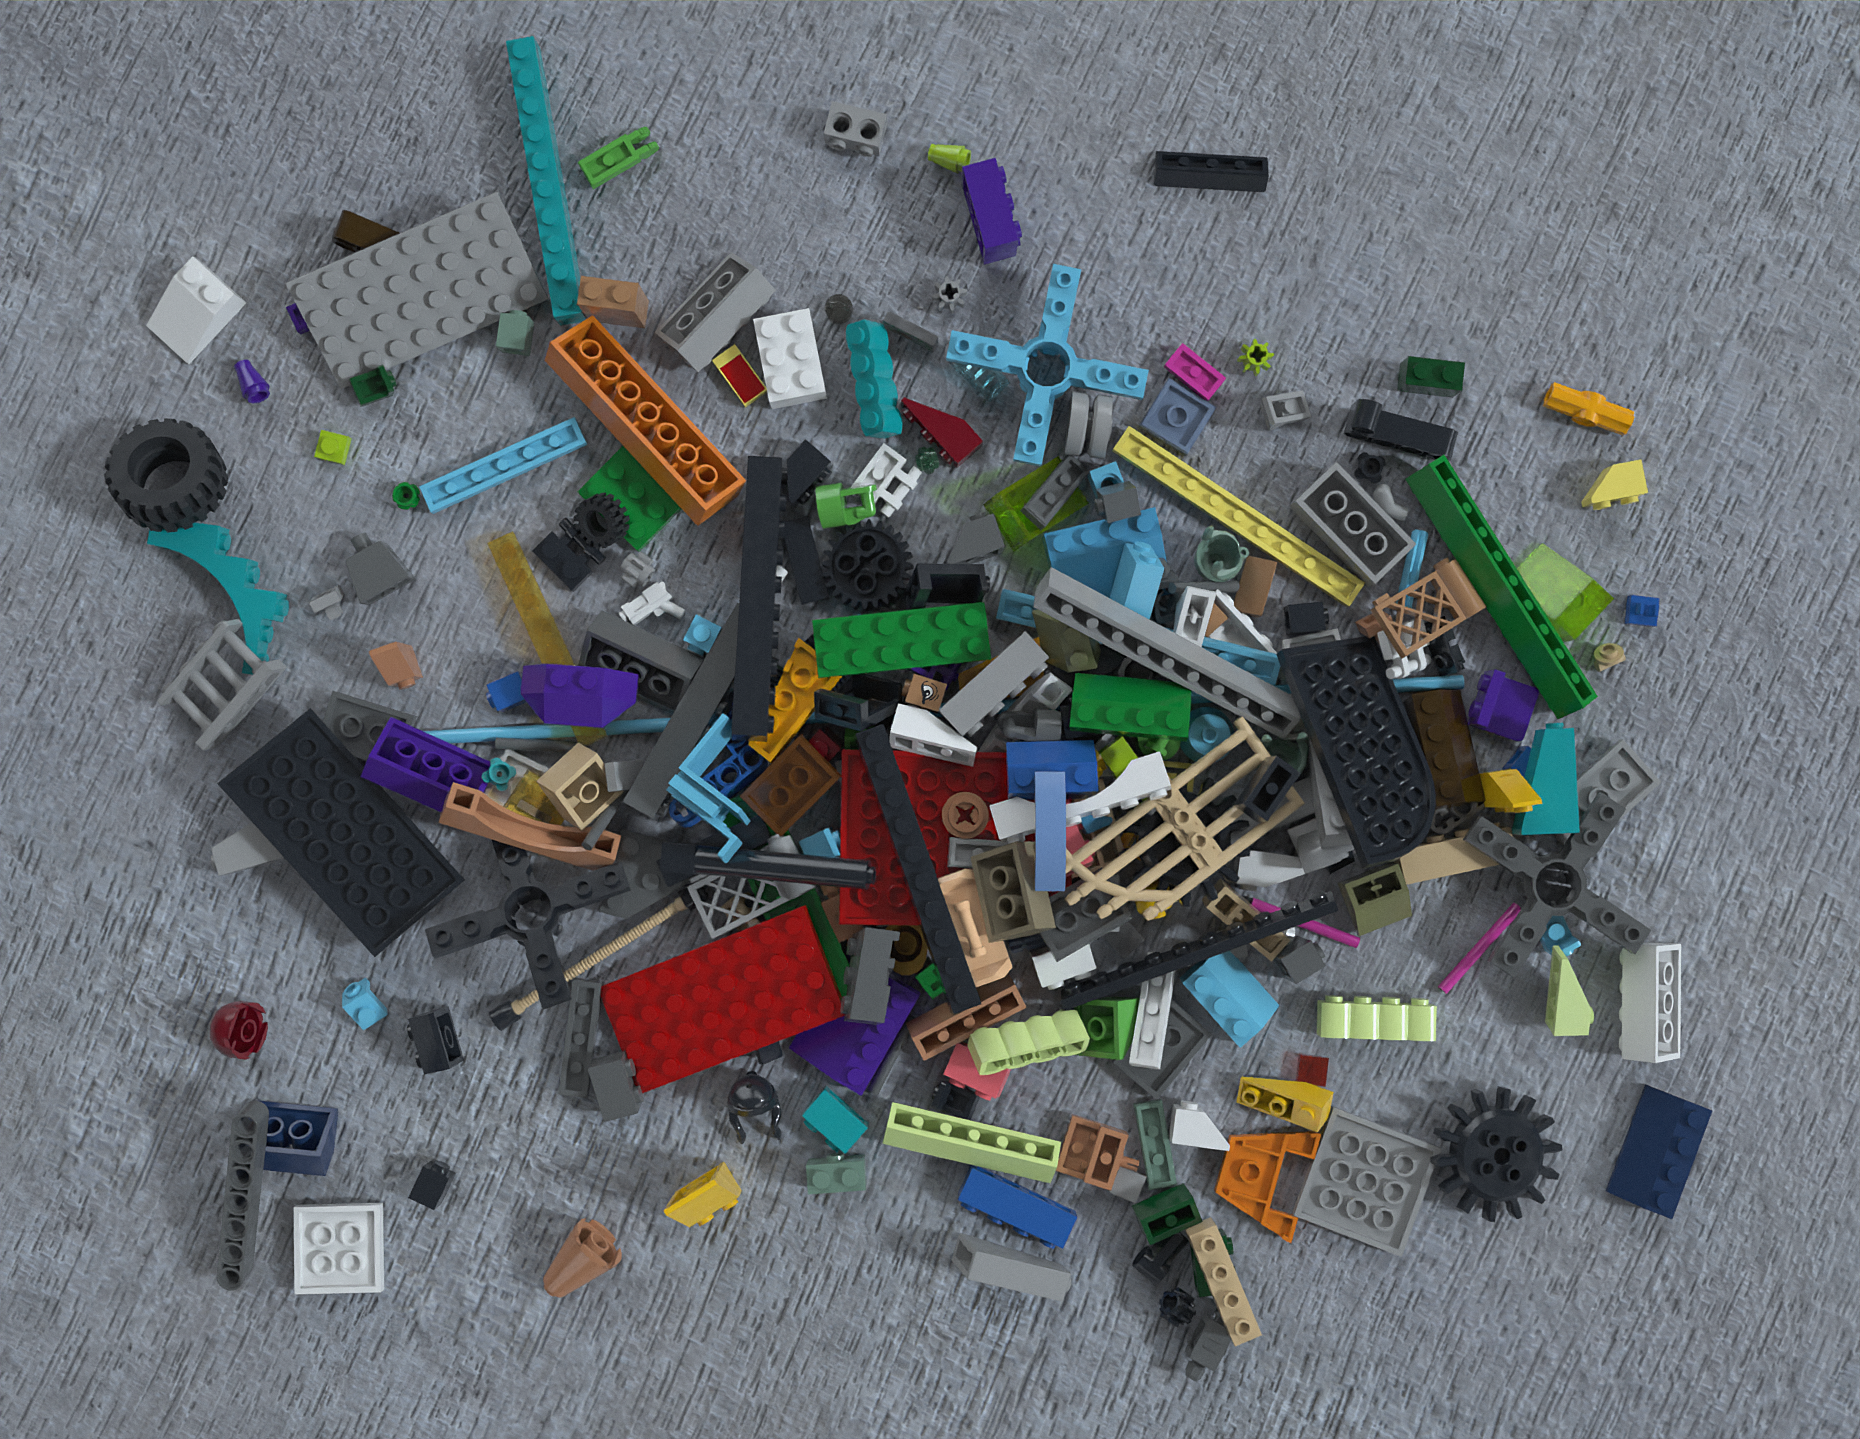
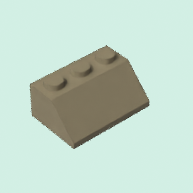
M1016 841L970 857L989 943L1029 936L1056 928L1048 891H1035V842Z

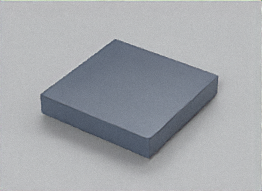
M1168 378L1138 427L1184 456H1187L1217 407Z

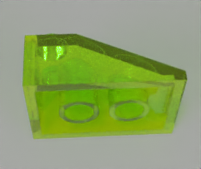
M1059 456L1001 490L983 504L989 515L994 514L998 528L1013 552L1089 504L1080 488L1077 487L1042 530L1020 512L1061 462Z
M1543 543L1517 568L1563 642L1576 640L1614 600L1592 577Z

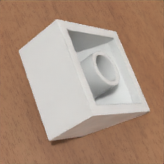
M1089 944L1056 962L1047 946L1029 953L1041 987L1047 986L1048 990L1065 985L1063 980L1075 977V980L1089 977L1092 975L1091 970L1096 969Z

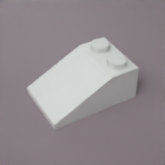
M192 256L172 278L146 326L186 363L190 364L240 311L246 302L206 265Z

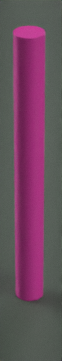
M1254 897L1250 901V904L1261 913H1272L1281 909ZM1315 920L1298 926L1357 948L1360 942V937Z
M1514 902L1438 985L1441 991L1447 994L1515 919L1521 907Z

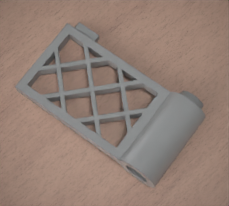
M777 834L767 840L769 845L761 849V851L799 854L790 835L786 837L782 835L780 837ZM703 874L691 878L692 885L687 887L711 939L815 888L814 885L758 880L761 881L757 896L753 897L741 893L746 878H741L738 889L735 891L722 886L725 880L724 876H708ZM720 878L718 885L712 883V881ZM765 884L776 886L781 898L771 903L760 899ZM705 885L717 888L712 903L701 901L697 889ZM721 890L736 894L731 910L716 906ZM740 896L755 901L751 913L742 915L735 912ZM759 903L765 904V906L757 909ZM704 906L710 907L708 913ZM714 909L729 914L726 925L718 930H715L711 922ZM733 916H736V917H739V918H740V919H738V920L732 922Z

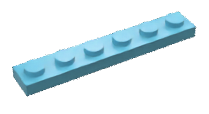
M573 417L419 487L430 512L434 514L588 445L577 419Z

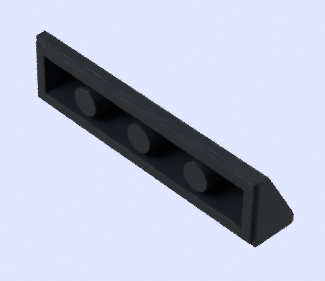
M1156 151L1155 186L1247 192L1266 191L1269 178L1267 157Z

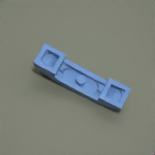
M1035 771V891H1065V771Z

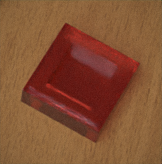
M1299 1053L1295 1081L1326 1087L1329 1058Z

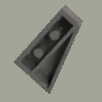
M865 927L848 939L847 955H850V964L844 971V984H847L846 996L842 997L840 1008L841 1013L846 1014L844 1021L873 1025L885 1022L890 986L888 985L889 968H894L895 958H890L893 940H899L900 932Z

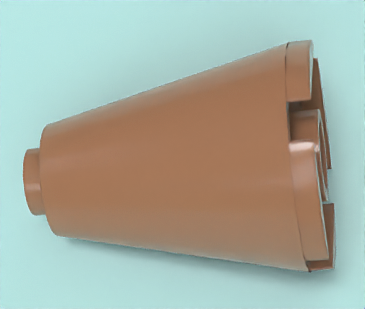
M584 1218L572 1229L543 1277L544 1289L549 1295L559 1298L564 1297L616 1267L621 1261V1249L619 1248L616 1251L613 1245L616 1241L615 1237L598 1221L592 1219L588 1223L585 1222L586 1218Z

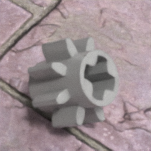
M946 276L945 282L942 285L935 283V289L939 293L932 295V301L940 302L939 311L945 308L949 309L950 313L953 314L954 308L957 305L962 308L964 307V301L960 297L967 295V289L960 290V279L953 282L949 281L948 276ZM946 291H951V294L954 295L952 300H948Z
M642 552L638 556L633 553L629 554L620 566V570L625 573L621 579L632 587H635L637 583L644 587L655 573V569L651 567L654 561Z

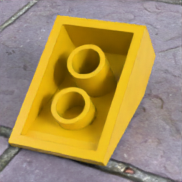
M722 1162L675 1191L663 1211L666 1216L688 1227L696 1223L702 1226L714 1218L712 1213L720 1208L726 1211L739 1202L737 1198L742 1190L725 1162Z

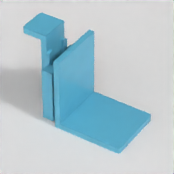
M722 714L679 766L680 772L677 775L675 774L668 783L670 786L666 790L677 801L728 839L727 843L717 854L724 863H727L743 843L723 823L726 815L730 812L746 825L749 824L750 819L739 806L700 777L732 738V722L725 714Z

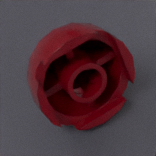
M234 1001L222 1006L214 1015L210 1025V1040L213 1047L224 1056L244 1060L249 1059L250 1057L248 1056L251 1053H258L266 1040L268 1022L263 1023L262 1013L266 1014L264 1008L259 1003Z

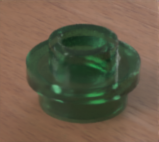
M920 447L918 455L915 456L916 464L920 471H924L927 475L932 474L935 469L939 468L938 456L932 447Z

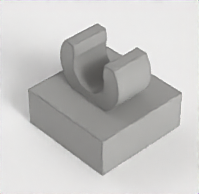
M337 585L314 596L309 604L314 613L324 609L331 621L343 613L342 607L338 602L341 601L345 594L340 585Z

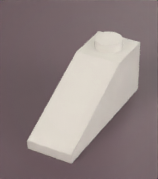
M898 703L890 731L889 742L892 748L973 767L977 750L976 746L927 710L920 709L915 705Z
M1251 850L1250 856L1235 857L1234 871L1240 877L1237 883L1240 884L1239 889L1256 892L1257 886L1268 887L1305 874L1300 858L1296 856Z

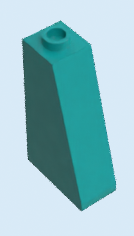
M1545 723L1546 729L1535 730L1524 778L1542 799V804L1532 805L1533 811L1516 813L1512 834L1580 833L1574 728H1564V723Z

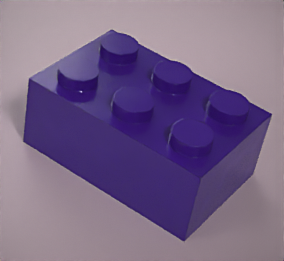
M996 157L962 166L961 185L984 265L1015 257L1017 247L1021 246L1020 238L1022 237L1020 224L1018 220L1013 221V199L1011 193H1005L1004 183H1007L1003 166L998 167Z

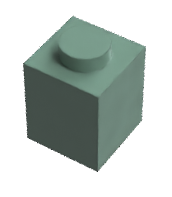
M510 310L509 314L500 313L496 347L502 353L530 356L535 323L527 316V313L518 310Z

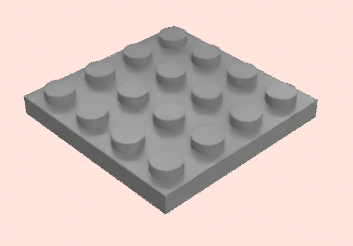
M1331 1106L1329 1117L1321 1132L1315 1159H1311L1292 1214L1298 1218L1402 1257L1435 1165L1430 1162V1157L1440 1154L1441 1148Z

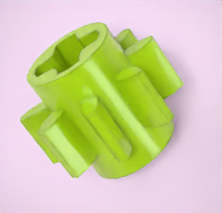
M1253 339L1251 347L1245 344L1242 345L1240 349L1245 355L1239 356L1237 362H1243V373L1249 370L1253 371L1254 376H1257L1260 368L1267 371L1271 367L1266 360L1272 359L1274 353H1268V342L1262 345L1258 344L1257 339ZM1252 353H1255L1256 357H1261L1258 363L1255 358H1250Z

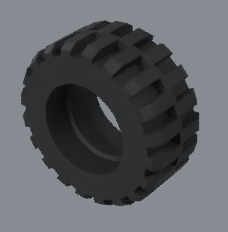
M164 418V422L154 419L148 421V424L144 426L138 424L132 427L134 430L129 434L125 432L119 438L120 443L118 445L114 444L109 451L112 457H107L104 466L107 470L104 478L105 483L108 485V491L127 517L142 528L148 527L150 531L162 532L163 528L167 533L177 532L178 528L181 527L185 530L194 527L193 523L197 521L202 523L208 518L207 514L210 511L214 513L220 506L218 500H223L225 497L226 489L224 486L228 484V475L222 457L203 430L199 427H193L191 423L180 420L177 423L176 419ZM172 461L190 463L187 473L177 484L162 490L144 489L147 478L159 466Z

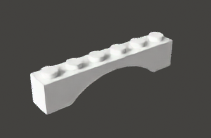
M1160 751L1131 760L1124 772L1109 787L1097 795L1080 802L1066 804V827L1081 823V818L1093 815V818L1110 814L1109 809L1120 805L1122 809L1134 807L1139 804V799L1150 797V800H1156L1167 796L1166 791L1172 788ZM1015 797L989 806L999 840L1002 842L1008 841V844L1016 841L1023 842L1026 840V835L1035 833L1034 802Z

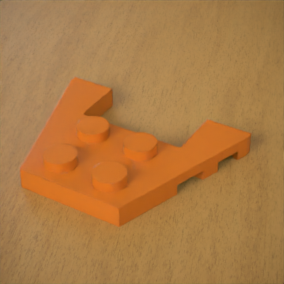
M1315 1131L1229 1135L1227 1142L1230 1145V1149L1224 1152L1214 1188L1215 1193L1256 1219L1285 1241L1291 1243L1298 1217L1270 1208L1285 1152L1315 1159L1321 1134Z

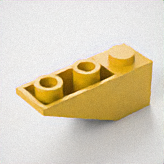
M1517 769L1479 773L1486 800L1484 801V807H1493L1495 812L1521 813L1533 811L1532 805L1542 804V799Z
M1241 1077L1236 1103L1319 1132L1329 1117L1334 1092L1307 1082Z

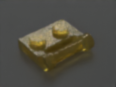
M527 769L503 807L524 817L543 822L517 807L522 799L551 816L552 819L549 824L561 826L564 819L536 782L541 776Z

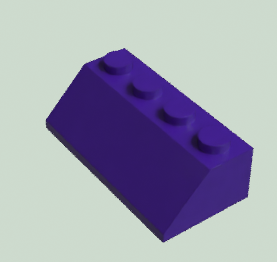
M390 717L368 756L361 777L442 812L445 799L453 782L484 793L488 783L482 780V774L490 768V761Z

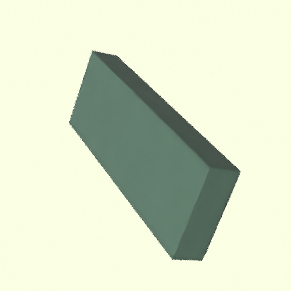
M1162 1099L1133 1103L1148 1189L1154 1190L1177 1186Z

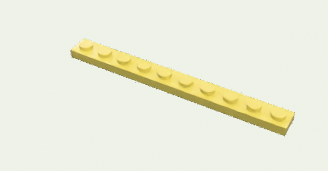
M1128 426L1112 451L1344 606L1350 607L1364 586L1365 582L1132 427Z

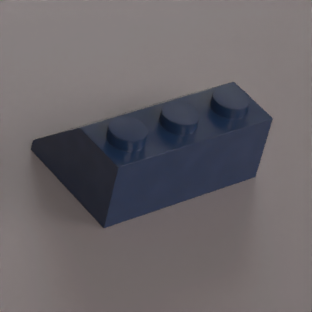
M260 1101L269 1110L263 1170L326 1176L334 1154L338 1108Z

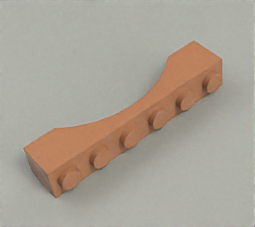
M454 782L447 794L438 823L592 871L614 863L621 835L604 830L592 850H586L583 848L582 842L592 827H586L581 831L577 827L559 826L536 821L504 808L480 790Z

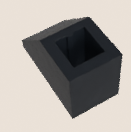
M806 439L787 459L789 501L795 508L799 503L802 506L806 504L813 495L811 490L818 482L822 485L832 474L830 470L832 468L831 461Z

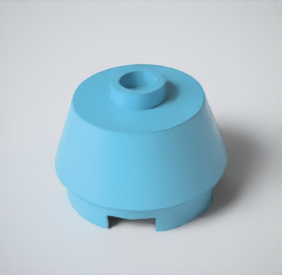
M1211 707L1197 708L1190 712L1187 741H1181L1180 747L1187 757L1196 762L1234 734L1233 725L1230 719L1218 709ZM1226 753L1224 756H1222V757H1221L1220 759H1218L1216 762H1218V761H1220L1221 759H1223L1228 753Z

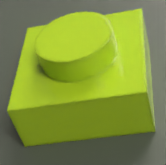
M321 430L314 457L345 465L352 438Z

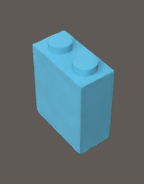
M1139 541L1134 544H1124L1110 594V599L1149 620L1164 572V566L1153 548H1151V545Z

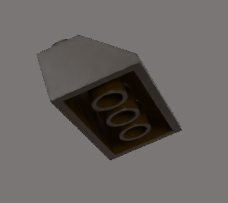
M1440 689L1411 694L1404 700V705L1432 774L1436 795L1435 810L1486 801L1461 691Z

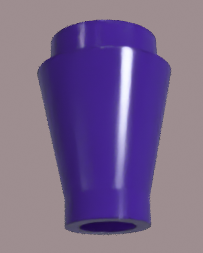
M249 360L237 362L234 365V369L237 373L243 398L252 404L266 400L270 395L269 384L252 366Z

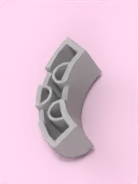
M1318 829L1298 836L1297 839L1298 854L1305 874L1340 862L1341 859L1349 856L1348 852L1351 850L1356 854L1353 845L1321 847Z

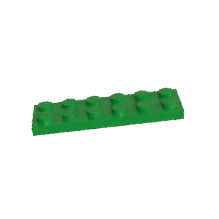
M985 602L812 620L818 679L991 660Z

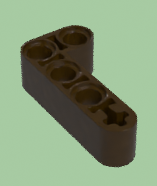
M342 210L332 235V242L349 251L358 252V250L365 249L395 236L399 232L351 211Z

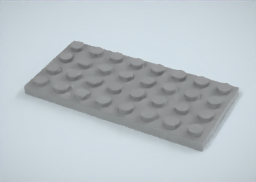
M498 191L285 283L341 389L350 386L349 378L376 370L379 365L383 364L385 370L499 321L500 313L509 314L510 310L522 311L548 300V296Z

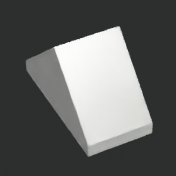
M1187 586L1176 604L1173 632L1202 647L1216 592Z

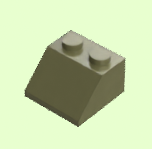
M1038 609L1032 611L1041 648L1049 656L1045 661L1046 663L1067 672L1097 668L1101 654L1097 640Z

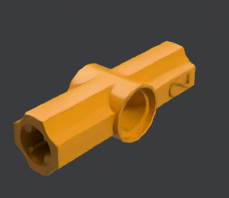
M1556 382L1551 384L1543 401V407L1571 416L1572 421L1579 425L1587 427L1598 426L1622 436L1627 434L1635 418V411L1607 402L1606 398L1599 393L1592 391L1580 392Z

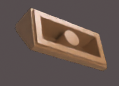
M1252 556L1246 558L1239 581V590L1236 592L1233 605L1240 613L1256 618L1262 616L1277 562Z

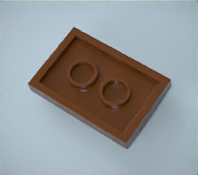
M800 735L740 797L781 837L842 775Z

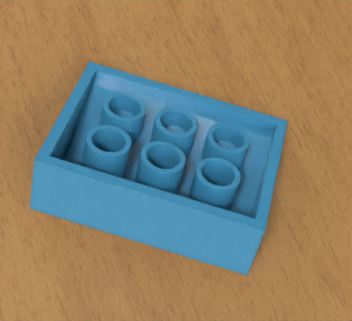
M1155 507L1141 510V515L1107 523L1103 519L1043 534L1042 541L1049 569L1052 567L1110 598L1125 543L1134 544L1137 541L1151 545L1158 558L1166 560L1162 533ZM1162 589L1164 591V594H1162L1161 596L1170 594L1167 592L1166 589Z

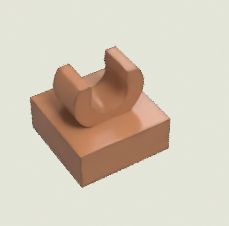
M1384 612L1387 619L1393 621L1391 615ZM1373 614L1355 622L1360 633L1368 638L1374 636L1380 645L1377 633L1383 631Z

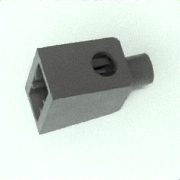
M361 533L351 539L357 553L346 559V565L360 603L371 605L416 580L414 575L387 543L378 541L372 544L366 533Z

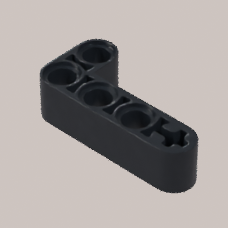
M1358 399L1351 405L1344 430L1346 436L1434 460L1445 455L1448 461H1451L1458 432L1451 428L1383 411L1381 403L1369 399Z

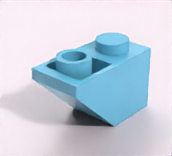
M829 827L800 840L799 844L805 855L836 857L840 855L839 830L834 832L832 827Z

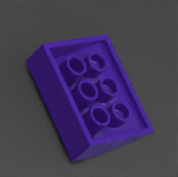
M846 949V950H845V954H846V957H847V959H848V961H849V963H850V955H847V949ZM889 974L888 985L890 986V993L884 1023L873 1025L844 1021L843 1016L798 1033L789 1049L836 1082L862 1096L920 996V992Z

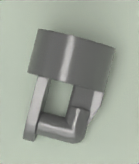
M1035 708L1033 713L1004 711L997 718L998 727L1007 738L1021 739L1029 742L1060 741L1062 719L1061 712L1058 710Z

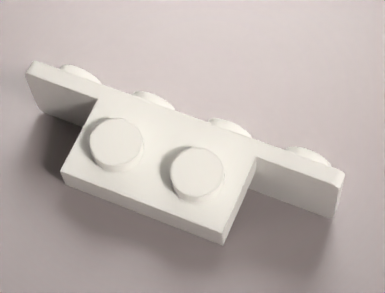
M1217 589L1215 591L1214 603L1228 619L1211 633L1208 638L1277 654L1272 648V642L1265 635H1260L1253 627L1252 620L1233 606L1234 602L1231 597ZM1280 666L1278 677L1284 682L1286 678Z

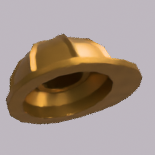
M889 925L885 930L900 932L899 940L892 941L890 958H895L893 971L901 975L917 973L923 967L928 952L920 925Z

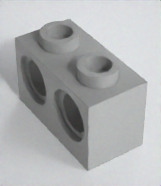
M832 101L824 130L825 143L835 150L844 151L845 148L855 150L857 154L864 157L880 156L887 128V114ZM839 124H845L849 127L843 133H839L834 129ZM868 130L876 133L872 139H865L861 135Z

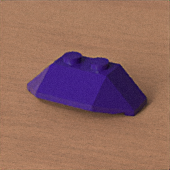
M558 664L523 666L521 695L544 724L604 728L628 708L636 704L639 675L599 667Z

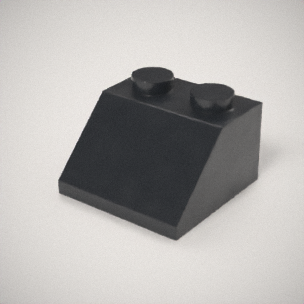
M449 1006L408 1019V1036L411 1041L415 1042L417 1049L415 1060L417 1066L420 1069L422 1068L424 1075L448 1070L464 1061Z

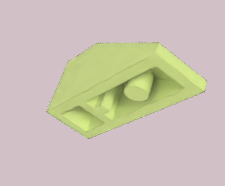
M1555 945L1552 947L1545 1023L1554 1036L1589 1035L1590 1024L1594 1021L1593 1009L1589 1006L1568 958L1559 945Z

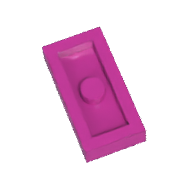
M1183 343L1164 365L1166 370L1206 401H1209L1226 380V377Z

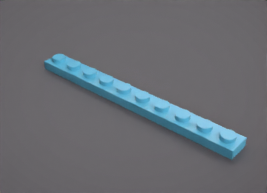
M1003 589L996 618L1036 628L1032 614L1033 610H1037L1034 608L1035 596ZM1204 637L1202 648L1271 685L1276 684L1281 665L1275 653Z

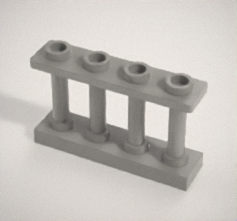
M239 619L219 622L212 630L214 634L209 640L204 641L196 648L195 652L197 654L192 660L180 667L178 671L180 674L175 680L164 686L162 689L163 694L157 700L161 706L176 702L202 728V735L195 743L203 751L220 746L287 668L280 659L268 662L261 661L235 634L243 624ZM226 643L252 667L254 675L248 681H244L218 654ZM209 663L236 689V696L231 701H227L201 674ZM192 683L219 709V716L214 721H210L184 694Z

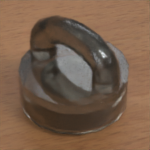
M835 294L826 301L825 313L831 322L843 324L852 317L853 305L847 296Z

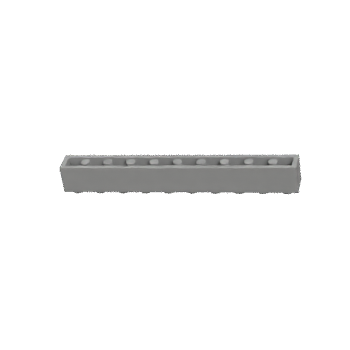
M1050 567L1037 586L1034 608L1227 710L1243 716L1246 720L1282 739L1287 736L1300 720V713L1292 695L1058 570Z

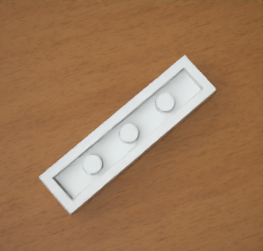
M1176 970L1142 982L1129 1060L1131 1066L1160 1069Z

